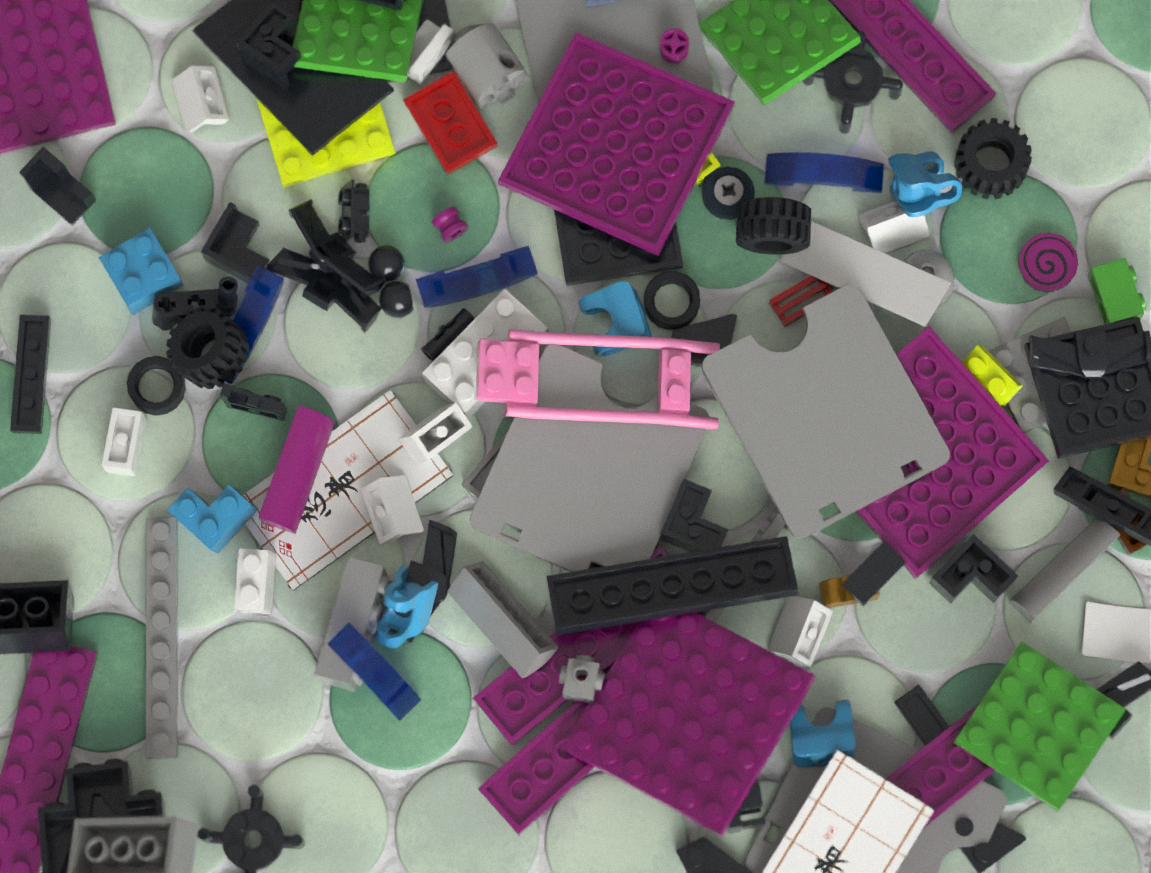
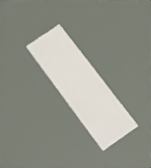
M812 221L810 246L796 253L784 254L780 260L782 263L838 288L854 285L861 290L867 301L924 327L928 324L951 285L950 282Z

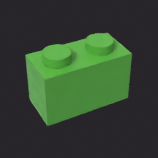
M1126 258L1091 267L1087 276L1104 325L1139 317L1141 320L1144 310H1146V303L1142 293H1137L1134 284L1137 282L1136 273L1132 265L1128 266Z

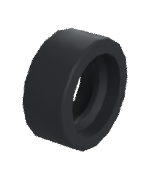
M666 271L655 276L647 284L644 293L645 312L650 321L666 330L688 326L696 318L700 307V292L695 281L688 275L678 271ZM667 284L679 285L689 295L690 303L688 309L678 317L664 316L655 306L654 298L656 292Z
M159 356L146 357L137 362L129 372L126 382L128 394L136 407L144 413L155 416L168 414L176 409L184 398L186 390L185 379L170 365L168 358ZM153 369L165 370L171 375L174 384L171 395L166 400L157 403L147 401L139 391L140 379L146 372Z

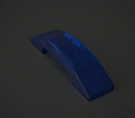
M806 152L767 154L764 184L794 186V183L838 186L853 188L852 191L882 194L884 164L872 160L835 154Z
M525 246L502 253L499 258L449 273L441 271L417 278L416 284L424 308L483 296L537 275L538 272L530 248Z
M257 265L244 291L246 295L233 319L248 337L246 342L249 344V351L245 352L248 358L271 316L285 280L283 277L260 265ZM236 372L234 374L235 379L239 375V372ZM235 379L232 380L231 382H229L228 380L225 381V382H227V383H229V384L231 385V384H233V382L235 381Z
M347 623L327 643L399 721L421 701L420 697L352 624Z

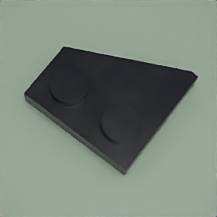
M731 314L673 329L671 338L719 343L720 349L732 343L737 315ZM690 352L691 365L701 367L704 359L710 354Z
M223 383L220 396L227 408L285 421L287 408L284 403H281L282 400L271 395H264L263 397L249 390Z
M961 818L956 822L955 830L960 836H968L973 832L974 826L970 819ZM998 822L988 844L979 843L976 847H960L959 849L975 871L982 873L1027 839L1024 835Z
M701 837L676 850L687 873H752L705 837Z

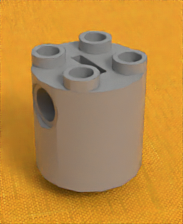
M492 23L466 26L455 35L456 42L446 53V58L481 109L488 108L498 100L501 103L509 101L515 96L514 89L524 84L530 78L506 40Z

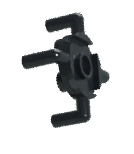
M861 30L857 31L861 43L827 64L826 67H822L802 80L805 85L809 86L813 84L814 78L824 79V86L828 97L843 106L839 124V131L842 134H847L850 131L854 108L871 104L881 88L889 89V97L896 100L900 97L903 82L900 79L883 77V70L874 56L864 50L866 34ZM855 71L861 75L862 80L857 84H850L846 81L845 75L848 72Z
M251 785L248 788V794L251 796L250 809L232 815L223 832L209 831L206 828H201L197 833L198 838L205 843L222 844L227 858L234 865L243 869L244 873H257V871L269 867L281 855L283 848L302 849L305 846V840L298 834L284 836V832L277 819L270 813L262 810L264 795L262 789L257 785ZM252 831L259 832L262 837L261 844L254 849L248 848L245 844L246 835Z

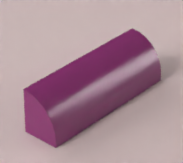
M298 405L258 517L263 524L296 534L335 425V421L331 418Z

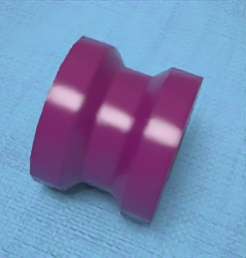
M680 29L665 31L660 40V54L662 58L672 64L684 61L689 53V38L687 34Z
M455 206L440 212L431 221L434 228L440 230L444 243L451 242L460 237L469 227L466 221L459 218V211Z

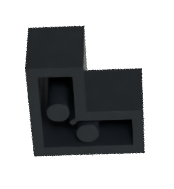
M973 534L932 576L929 584L950 604L971 583L995 603L1015 582L1018 575Z

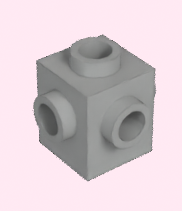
M577 655L576 659L569 658L568 666L562 665L559 683L564 684L563 699L586 703L593 702L596 690H602L605 674L604 672H599L600 664L594 662L595 658ZM580 675L587 677L584 681L577 680V677Z

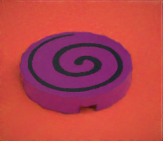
M1053 233L1038 234L1029 239L1021 249L1018 260L1020 273L1026 284L1035 290L1046 293L1068 286L1076 275L1079 263L1077 252L1071 242L1061 235Z

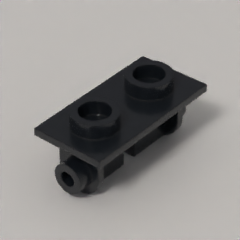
M351 179L339 191L338 202L342 206V216L339 218L338 232L342 234L346 242L354 237V242L364 243L366 242V237H369V216L359 215V211H369L370 190L367 189V184L356 183L354 187V179Z

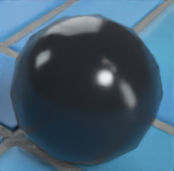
M383 245L377 247L368 259L369 272L377 279L382 278L384 282L396 280L401 276L405 268L404 255L393 246Z
M393 281L385 285L379 296V304L385 314L394 318H403L413 311L409 284L403 281Z

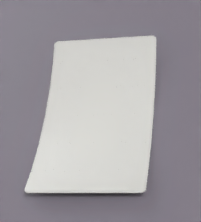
M1087 602L1082 655L1129 662L1151 663V609Z

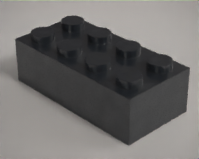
M68 580L0 583V654L71 651L74 598Z

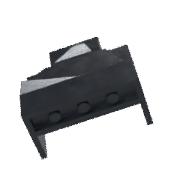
M110 759L105 761L104 764L99 765L79 763L74 765V768L66 769L68 804L50 802L46 804V807L38 808L42 873H67L75 819L165 817V801L162 793L155 790H142L138 792V795H133L131 769L128 761L121 759Z

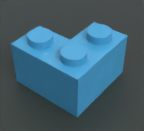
M228 485L211 505L195 491L186 488L167 509L204 545L218 554L258 510L250 500L231 485Z

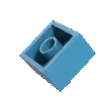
M151 228L144 230L98 257L132 315L153 304L159 294L174 292L184 286Z

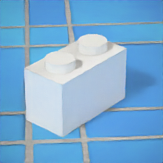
M457 402L443 405L398 440L415 464L428 461L473 426Z
M239 549L234 602L235 610L244 613H272L275 553L269 550Z

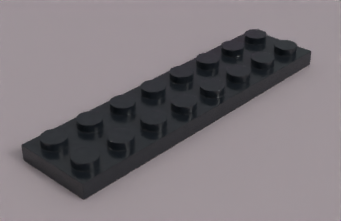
M787 536L546 576L556 635L799 595Z

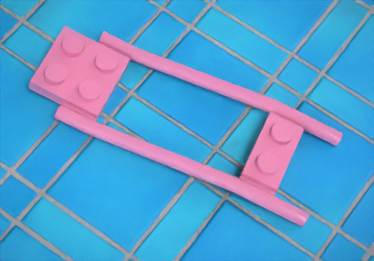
M509 329L508 342L480 339L478 341L476 400L506 403L505 416L663 424L717 430L718 418L689 415L690 352L712 354L720 350V344L665 337L553 333ZM538 344L660 349L657 410L659 412L536 407L538 401L539 370Z

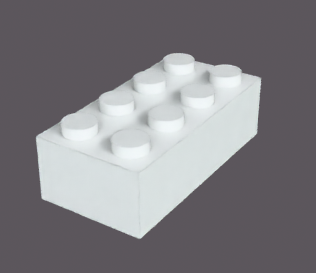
M504 289L422 373L424 382L448 404L457 402L469 420L486 402L476 400L478 341L480 339L508 342L509 329L548 332V327Z

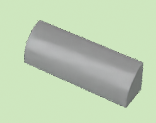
M1095 518L1009 600V603L1031 623L1095 562L1121 534L1105 521Z
M484 561L464 566L447 592L522 678L529 676L542 667L559 648Z

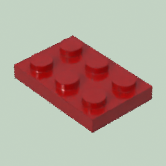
M454 71L403 99L404 105L447 175L498 147L495 138Z

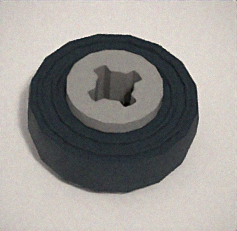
M728 166L718 168L709 174L702 190L705 207L712 215L726 220L736 219L737 206L742 202L754 199L755 195L753 182L746 172L736 167Z

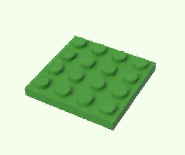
M303 0L293 47L300 51L301 58L293 67L407 82L423 0H406L401 11L359 0Z
M733 0L698 23L701 32L763 105H766L861 43L859 34L829 0Z
M1021 641L954 743L1059 812L1126 709Z

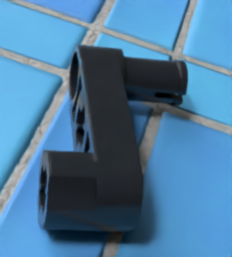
M227 276L219 281V289L159 294L153 303V325L158 326L161 330H171L179 318L183 320L186 317L185 314L192 311L195 313L196 309L192 302H197L198 306L203 307L205 310L207 307H213L216 310H221L228 317L232 316L236 312L238 296L236 294L238 289L237 280Z

